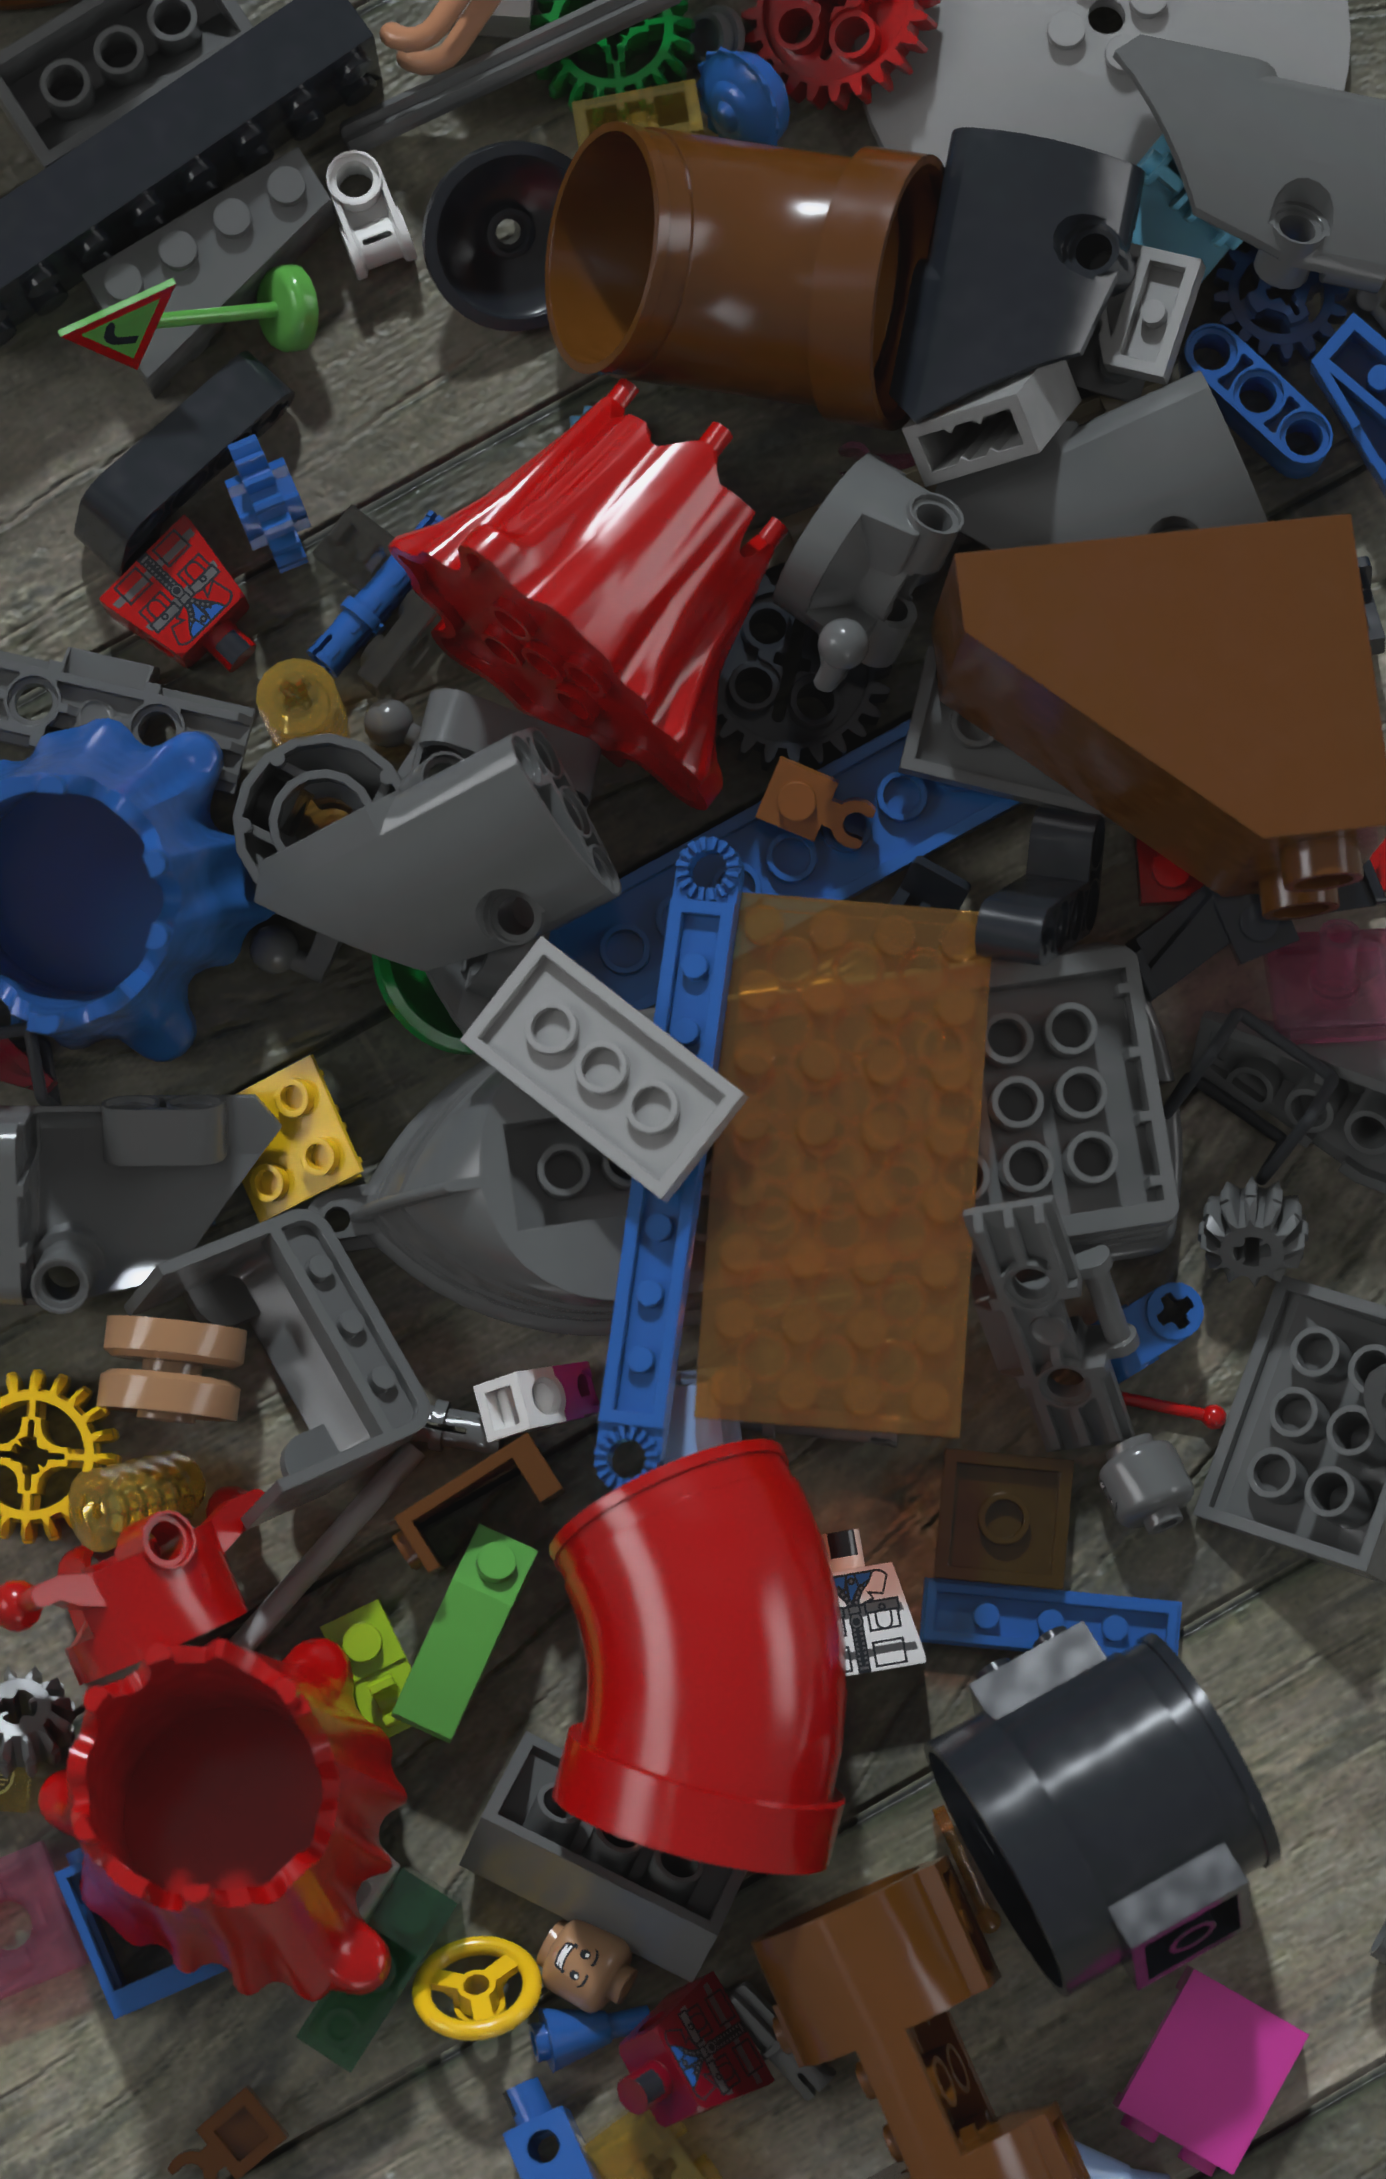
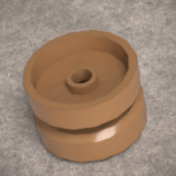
M107 1315L103 1349L112 1357L142 1362L141 1370L110 1368L101 1373L97 1407L137 1413L136 1418L172 1423L196 1424V1420L237 1422L241 1389L232 1381L202 1376V1370H233L243 1365L247 1331L193 1321L143 1316Z

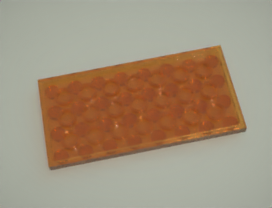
M742 892L718 1074L749 1098L715 1140L712 1148L693 1419L952 1439L960 1437L973 1237H970L963 1219V1211L975 1207L991 959L977 957L975 951V932L979 912Z

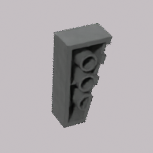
M296 147L83 273L82 277L100 311L171 278L175 280L176 286L164 312L253 304L260 281L270 268L281 264L294 263L336 222L331 198L299 147ZM228 322L155 330L137 370L154 399L171 384L170 380L190 360L194 362L211 345L210 340Z

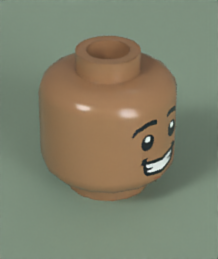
M562 1919L553 1926L539 1950L536 1961L537 1965L542 1967L543 1985L550 1992L587 2013H595L601 2010L610 2001L618 2005L621 2004L631 1991L638 1975V1970L630 1966L633 1953L630 1951L626 1941L601 1928L577 1919L570 1922Z

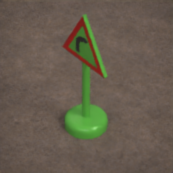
M290 263L272 267L265 273L259 284L257 303L164 312L176 286L175 280L171 278L57 330L60 337L138 370L155 330L163 328L258 319L264 337L275 349L285 353L306 350L314 341L319 309L316 291L310 277L302 267Z

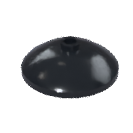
M503 141L484 146L466 155L440 180L432 193L424 216L422 228L423 255L435 287L442 297L460 314L479 325L501 331L520 332L549 325L545 298L547 240L557 195L572 159L549 146L536 142ZM512 219L515 224L513 235L507 240H499L496 234L497 226L503 220Z

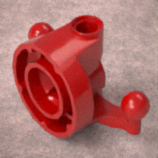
M238 1486L221 1487L208 1500L205 1509L207 1518L201 1525L195 1528L191 1526L188 1519L178 1512L170 1510L156 1512L129 1524L122 1530L118 1538L111 1536L98 1537L72 1548L63 1555L58 1564L57 1576L37 1585L30 1584L24 1580L6 1581L0 1586V1627L12 1632L26 1631L37 1623L44 1607L54 1605L67 1609L77 1636L71 1646L64 1650L79 1685H83L143 1661L146 1650L153 1644L161 1643L167 1647L177 1646L238 1618L249 1610L234 1578L225 1552L240 1535L247 1531L241 1518L265 1492L261 1489L247 1491ZM149 1533L152 1534L155 1538L148 1540ZM92 1557L97 1559L99 1562L91 1565Z

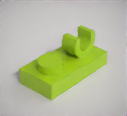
M376 1599L321 1626L320 1629L324 1637L337 1643L350 1660L354 1680L353 1696L361 1715L370 1723L380 1727L388 1738L413 1727L391 1717L412 1666L380 1599Z

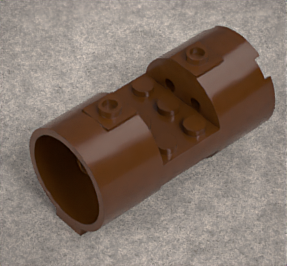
M948 1854L933 1861L921 1863L850 1891L768 1930L750 1942L776 2001V2004L772 2006L777 2016L772 2021L776 2039L787 2055L793 2053L798 2067L818 2065L855 2051L858 2054L860 2061L855 2064L858 2081L867 2098L870 2100L877 2099L887 2121V2124L883 2125L884 2139L890 2154L896 2161L867 2179H1091L1057 2101L1041 2107L1020 2109L996 2117L949 2008L991 1988L1002 1976Z

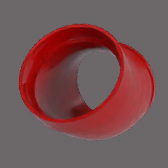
M769 1439L731 1442L687 1455L627 1482L581 1511L552 1540L549 1547V1555L554 1566L562 1573L565 1580V1590L579 1623L587 1664V1699L584 1721L575 1723L568 1729L552 1797L566 1812L596 1828L663 1852L747 1871L782 1875L815 1874L825 1871L829 1867L846 1801L842 1792L835 1787L843 1748L847 1699L845 1639L838 1592L824 1540L806 1495L798 1479L792 1475L789 1469V1459L782 1445L777 1441Z

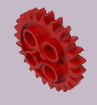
M753 0L757 3V6L741 12V18L751 27L755 28L745 36V43L754 51H758L756 54L766 60L779 74L785 84L787 95L800 104L807 97V101L815 108L823 110L830 97L831 101L843 111L848 108L851 93L854 92L860 100L868 105L872 100V85L878 83L891 93L894 87L890 73L895 69L907 75H911L914 72L906 56L910 51L927 53L928 48L917 38L919 31L937 29L938 24L924 12V9L940 4L941 0ZM813 24L810 35L804 41L796 44L799 32L805 26ZM869 32L867 43L860 50L852 52L855 40L860 35Z

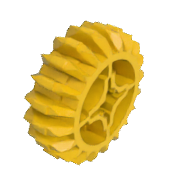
M34 1369L32 1371L29 1389L24 1388L23 1380L17 1372H9L6 1374V1385L9 1393L3 1396L0 1391V1419L21 1406L27 1405L26 1417H22L21 1428L17 1436L8 1443L0 1444V1466H7L14 1472L17 1477V1493H21V1510L14 1508L0 1498V1538L8 1540L14 1533L17 1523H21L22 1542L24 1544H34L38 1537V1525L43 1524L49 1541L56 1542L62 1538L59 1522L62 1518H65L68 1525L74 1531H81L85 1528L84 1519L77 1511L82 1504L95 1514H100L104 1510L102 1502L91 1495L95 1486L102 1490L115 1491L117 1482L111 1478L100 1476L102 1465L116 1467L122 1464V1457L120 1455L102 1453L103 1444L113 1443L120 1438L119 1431L114 1428L97 1431L95 1425L105 1420L110 1411L98 1408L97 1406L88 1412L83 1410L93 1395V1391L86 1386L76 1390L70 1399L67 1398L71 1385V1378L69 1376L59 1374L49 1391L46 1390V1373L41 1369ZM47 1404L58 1407L73 1420L82 1436L84 1449L60 1447L53 1441L50 1434V1421L46 1420ZM36 1437L38 1448L46 1450L50 1454L65 1456L63 1460L48 1459L45 1466L37 1464L40 1471L36 1474H31L30 1466L20 1463V1460L3 1457L6 1453L20 1454L23 1447L30 1449L28 1442L36 1439ZM82 1468L76 1485L67 1496L54 1505L41 1509V1498L46 1496V1487L51 1476L59 1470Z

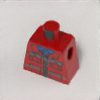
M184 514L99 598L106 613L115 621L187 669L192 667L209 651L231 673L241 667L257 647L235 625L250 608L245 595L191 520Z

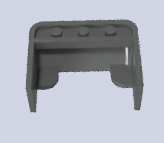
M307 1209L288 1211L159 1263L123 1306L128 1316H134L183 1296L192 1314L200 1323L236 1328L249 1322L309 1430L295 1436L281 1453L280 1469L283 1478L276 1480L241 1518L246 1530L330 1493L410 1441L425 1426L429 1419L430 1404L425 1391L331 1225L324 1217L314 1211Z

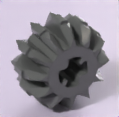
M1251 1176L1245 1188L1241 1189L1226 1181L1220 1196H1209L1207 1203L1204 1205L1203 1220L1199 1223L1198 1241L1201 1242L1200 1248L1206 1250L1205 1258L1208 1260L1209 1268H1225L1224 1273L1227 1276L1228 1282L1241 1275L1249 1277L1254 1288L1262 1276L1266 1275L1275 1281L1281 1282L1283 1275L1286 1273V1268H1299L1300 1261L1304 1256L1305 1242L1308 1241L1309 1223L1306 1221V1215L1302 1214V1205L1299 1202L1298 1195L1283 1196V1190L1279 1181L1267 1188L1258 1187L1253 1176Z
M8 1666L4 1673V1682L0 1684V1774L6 1780L17 1767H24L27 1775L34 1780L38 1772L37 1763L41 1761L58 1768L59 1761L61 1760L60 1748L72 1747L75 1739L74 1726L72 1725L76 1719L74 1702L70 1698L65 1697L64 1685L59 1681L58 1677L43 1682L42 1673L36 1666L25 1678H17V1674Z

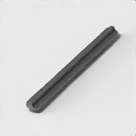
M682 0L594 1L343 120L339 126L343 141L349 151H368L679 4Z

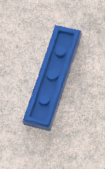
M924 1577L919 1638L924 1643L1027 1652L1033 1648L1034 1642L1045 1632L1058 1626H1066L1068 1629L1084 1621L1106 1657L1114 1652L1121 1653L1134 1646L1136 1640L1148 1633L1158 1635L1178 1656L1182 1602Z

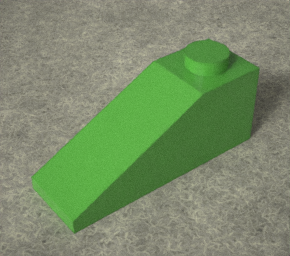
M479 1523L394 1706L391 1717L447 1743H451L530 1577L538 1550Z

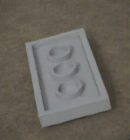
M542 936L460 1039L461 1042L666 1203L749 1098Z

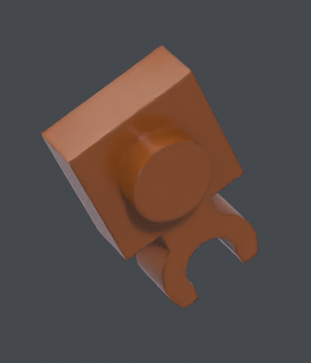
M780 756L755 817L813 842L821 825L832 830L835 839L840 844L848 848L859 849L863 838L857 834L850 833L844 826V819L847 815L854 812L873 818L876 807L868 800L860 797H851L843 801L834 798L833 796L839 784L838 779Z

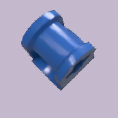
M1170 1282L1159 1286L1130 1305H1122L1127 1323L1132 1324L1137 1330L1140 1344L1130 1355L1110 1359L1118 1384L1160 1359V1354L1190 1337L1200 1327L1204 1318V1305L1200 1295L1192 1287L1184 1283ZM1168 1295L1174 1303L1183 1299L1188 1303L1190 1310L1183 1315L1184 1322L1187 1325L1185 1328L1179 1330L1173 1322L1163 1326L1158 1321L1157 1315L1164 1309L1160 1298ZM1099 1320L1091 1325H1100Z

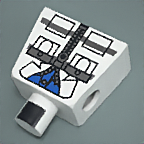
M859 1528L823 1534L822 1538L838 1592L845 1639L846 1676L926 1663L925 1652L893 1563L865 1566Z

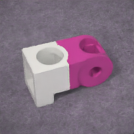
M588 1361L516 1371L473 1386L488 1443L527 1432L544 1430L598 1414L600 1411V1402L595 1393L592 1372Z

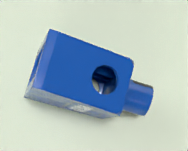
M539 2077L522 2082L503 2093L516 2123V2127L503 2133V2137L521 2179H602L571 2111L563 2105L552 2109ZM555 2136L559 2152L553 2160L543 2163L538 2152V2146L545 2138Z

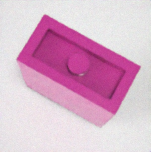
M1187 1965L1175 1986L1179 1990L1124 2091L1122 2093L1118 2091L1112 2103L1119 2110L1125 2112L1120 2124L1135 2134L1155 2143L1161 2133L1182 2145L1177 2157L1199 2171L1212 2177L1218 2166L1233 2175L1309 2034Z

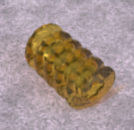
M292 658L276 663L264 673L257 686L256 703L260 716L271 736V740L277 747L294 737L331 733L347 738V714L334 679L324 667L311 660Z
M166 1450L157 1455H146L140 1459H130L124 1463H114L107 1467L80 1472L72 1481L68 1494L69 1518L74 1533L80 1542L90 1550L106 1552L117 1547V1539L125 1527L156 1512L165 1510L178 1512L188 1519L190 1523L194 1517L195 1510L199 1508L205 1497L206 1480L197 1463L189 1455L179 1450ZM149 1533V1538H155L152 1534Z

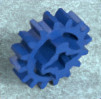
M255 434L227 445L239 475L224 482L253 551L269 545L280 573L307 563L308 559L297 532L312 526L284 458L281 457L268 463Z

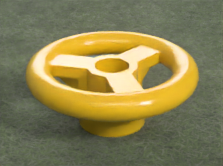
M493 1936L466 1937L442 1946L423 1962L413 1981L412 2001L420 2019L433 2031L456 2040H487L513 2030L530 2016L540 1999L542 1990L541 1972L531 1954L514 1942ZM494 1956L499 1958L484 1970H472L465 1974L443 1970L450 1964L467 1957ZM520 1972L523 1982L522 1991L516 2002L507 2009L503 1988L509 1978ZM431 1990L443 1992L452 1999L455 2018L445 2015L436 2007L432 2000Z

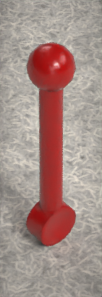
M1121 1391L1127 1406L1200 1420L1211 1430L1221 1428L1227 1420L1225 1410L1217 1404L1200 1408Z

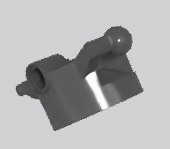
M867 453L857 461L821 504L793 548L774 590L773 603L819 634L818 649L821 666L814 679V685L822 692H832L846 678L849 670L861 663L875 668L889 667L894 664L917 618V610L912 603V592L917 586L940 578L950 567L953 556L957 554L960 546L974 542L959 533L964 524V517L960 508L952 500L941 494L926 490L906 478L905 473L873 453Z
M392 698L380 699L373 703L366 711L363 721L365 733L369 740L377 746L391 748L405 743L412 747L398 772L389 761L364 742L331 733L294 737L262 756L242 782L232 816L237 853L256 885L260 862L300 841L294 834L306 813L310 800L320 810L335 808L351 814L398 790L402 779L411 771L421 726L413 722V715L408 706L400 700ZM270 924L260 928L254 934L249 949L250 957L255 966L263 972L277 974L291 969L321 984L343 942L317 932L309 953L300 949L299 940L292 930L280 924Z

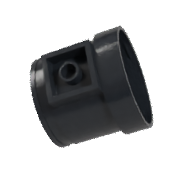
M1084 1621L1068 1629L1066 1626L1055 1627L1041 1635L1034 1642L1031 1650L1015 1659L1001 1658L985 1666L977 1674L976 1680L969 1684L975 1715L924 1744L926 1760L934 1781L977 1868L1022 1944L1044 1976L1062 1996L1068 1997L1121 1966H1123L1135 1988L1139 1991L1253 1926L1250 1885L1246 1877L1258 1868L1269 1867L1281 1859L1278 1835L1258 1786L1227 1728L1190 1671L1169 1645L1158 1635L1148 1633L1136 1640L1134 1646L1121 1653L1114 1652L1106 1657Z

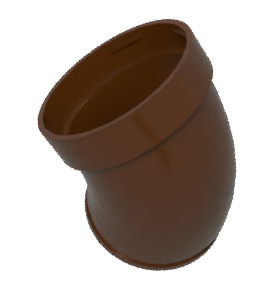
M621 121L605 123L595 129L585 139L574 155L560 186L551 218L545 259V298L550 330L558 352L569 367L582 374L597 376L608 374L617 379L624 378L632 381L817 407L821 416L830 422L896 431L902 428L910 417L889 395L911 278L917 262L921 258L927 259L945 167L941 160L933 154L874 146L863 147L851 157L658 127L642 128L636 124Z

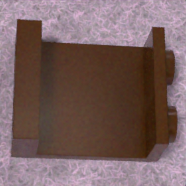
M528 1432L394 1517L401 1531L391 1537L412 1570L415 1569L417 1571L424 1566L429 1574L437 1575L446 1569L421 1529L420 1524L516 1464L543 1506L566 1493Z

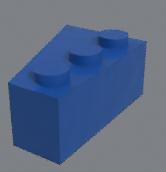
M1353 312L1311 360L1310 373L1386 498V339Z

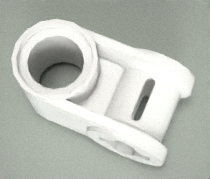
M358 150L345 151L336 156L328 166L326 174L327 187L340 225L339 231L358 280L367 278L368 270L397 259L404 258L408 262L417 259L415 248L399 207L394 204L381 168L375 158L366 152ZM360 174L369 178L372 181V187L368 193L361 197H348L339 190L340 184L350 175Z

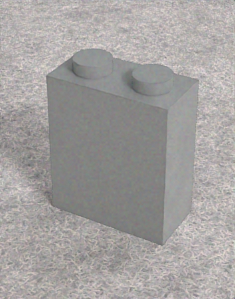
M1064 360L1012 377L944 408L919 424L910 419L902 428V431L924 486L928 487L1040 453L1082 400L1068 364Z

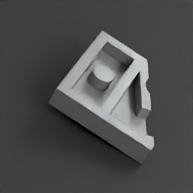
M1131 243L1130 252L1136 266L1133 281L1123 293L1109 298L1099 320V340L1103 364L1108 372L1168 385L1206 267L1200 258ZM1104 251L1097 254L1091 260L1090 269H1098L1104 266L1109 261L1112 251Z

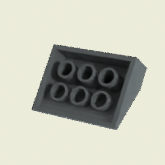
M1284 1275L1281 1282L1276 1281L1193 1515L1326 1565L1386 1584V1443L1375 1432L1368 1419L1363 1400L1364 1383L1369 1373L1379 1366L1386 1364V1306Z

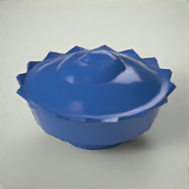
M721 46L717 52L707 51L706 61L698 64L701 77L695 86L702 95L699 108L708 116V129L721 138L777 146L778 140L788 128L790 118L787 90L779 74L766 60L755 53L729 51Z

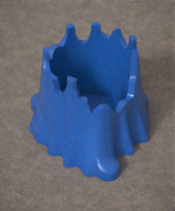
M101 718L79 727L54 731L42 736L33 754L23 761L0 760V998L8 1006L11 1013L10 1025L27 1023V1031L50 1036L61 1046L71 1050L85 1049L94 1043L106 1039H119L145 1058L156 1062L172 1061L184 1055L193 1045L197 1034V1026L188 1001V985L193 976L207 968L226 966L233 963L241 952L242 942L247 933L257 924L268 920L275 914V912L254 902L257 885L237 853L235 835L223 833L214 825L211 819L210 805L224 766V759L218 742L209 734L200 731L182 732L160 745L151 747L143 745L136 740L131 731L121 722L110 718Z

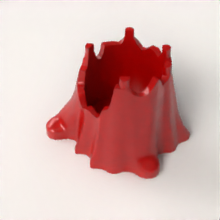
M621 378L607 396L593 405L566 432L485 496L436 524L396 536L389 544L388 550L407 572L414 592L442 618L431 631V635L436 644L450 658L494 685L524 714L595 741L601 747V754L617 767H622L627 760L635 762L655 777L679 800L695 809L704 811L711 805L723 788V776L717 760L715 743L719 678L726 658L759 591L760 582L768 569L774 550L786 537L788 529L780 520L772 517L760 533L740 549L741 541L755 511L737 495L719 484L717 473L719 455L733 439L731 432L722 424L712 422L699 440L656 446L651 443V432L645 421L631 414L623 416L625 408L638 394L639 389L632 382Z
M313 1637L306 1639L296 1645L282 1661L239 1647L223 1639H216L204 1647L181 1645L167 1647L164 1644L156 1643L148 1647L144 1660L140 1662L138 1669L124 1679L104 1686H93L86 1690L83 1696L86 1711L81 1732L70 1750L67 1768L54 1772L44 1781L39 1790L38 1805L40 1813L52 1827L75 1838L81 1845L84 1853L80 1881V1892L83 1902L92 1912L104 1918L128 1943L134 1946L161 1945L172 1955L178 1970L186 1974L193 1973L206 1964H221L229 1969L237 1991L246 1996L256 1994L267 1984L281 1982L291 1987L301 1998L315 2002L321 2000L331 1991L363 1995L373 1992L384 1983L391 1966L389 1948L380 1935L363 1920L357 1907L356 1897L357 1891L363 1882L376 1875L386 1873L393 1867L390 1856L380 1845V1826L390 1812L406 1803L408 1796L406 1790L396 1778L391 1765L393 1750L390 1739L380 1727L370 1723L361 1716L356 1707L353 1696L354 1680L350 1660L337 1643L328 1638Z

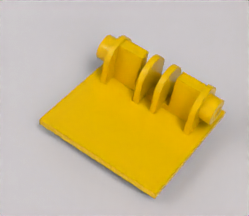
M313 1054L237 1093L256 1094L282 1124L280 1131L242 1180L259 1223L271 1219L336 1185L343 1187L362 1178L361 1172L364 1171L362 1167L363 1161L356 1154L346 1131L348 1129L346 1122H342L339 1115V1106L334 1103L324 1080L325 1074L323 1070L319 1069Z

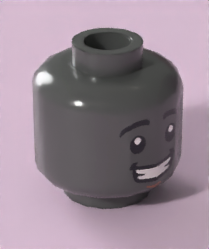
M1141 1434L1122 1441L1106 1452L1105 1458L1107 1463L1101 1468L1099 1483L1117 1521L1127 1528L1145 1527L1149 1535H1154L1176 1526L1184 1519L1180 1510L1191 1501L1194 1494V1486L1173 1444L1166 1440H1154L1151 1434Z

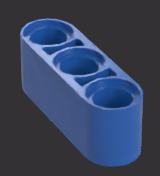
M1216 323L1200 325L1194 329L1188 336L1179 358L1178 371L1180 379L1200 370L1211 389L1226 424L1279 473L1288 478L1301 479L1317 472L1325 460L1333 441L1332 427L1326 417L1232 330ZM1201 348L1214 349L1223 357L1225 366L1218 370H1206L1198 365L1193 353ZM1248 390L1260 391L1268 398L1271 408L1262 413L1251 412L1242 405L1239 395ZM1294 432L1305 433L1315 442L1316 452L1307 456L1297 455L1287 446L1285 437Z

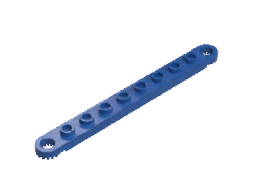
M711 836V838L700 837L699 840L688 843V846L679 853L680 857L675 864V881L673 895L670 898L653 1023L718 1073L745 871L743 861L735 849L724 840ZM707 855L722 856L726 861V878H723L721 880L722 883L717 884L715 888L708 887V889L698 887L693 879V871L697 862ZM707 1152L667 1203L633 1177L631 1180L598 1418L597 1444L594 1451V1468H596L599 1479L613 1490L664 1465ZM626 1441H637L646 1452L645 1457H647V1461L644 1463L645 1468L640 1471L639 1475H635L634 1478L623 1479L613 1469L612 1457L614 1451L620 1444Z

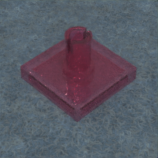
M1332 919L1323 923L1319 931L1297 932L1299 941L1263 955L1274 1028L1295 1044L1386 1040V928L1359 929L1355 923L1349 920Z

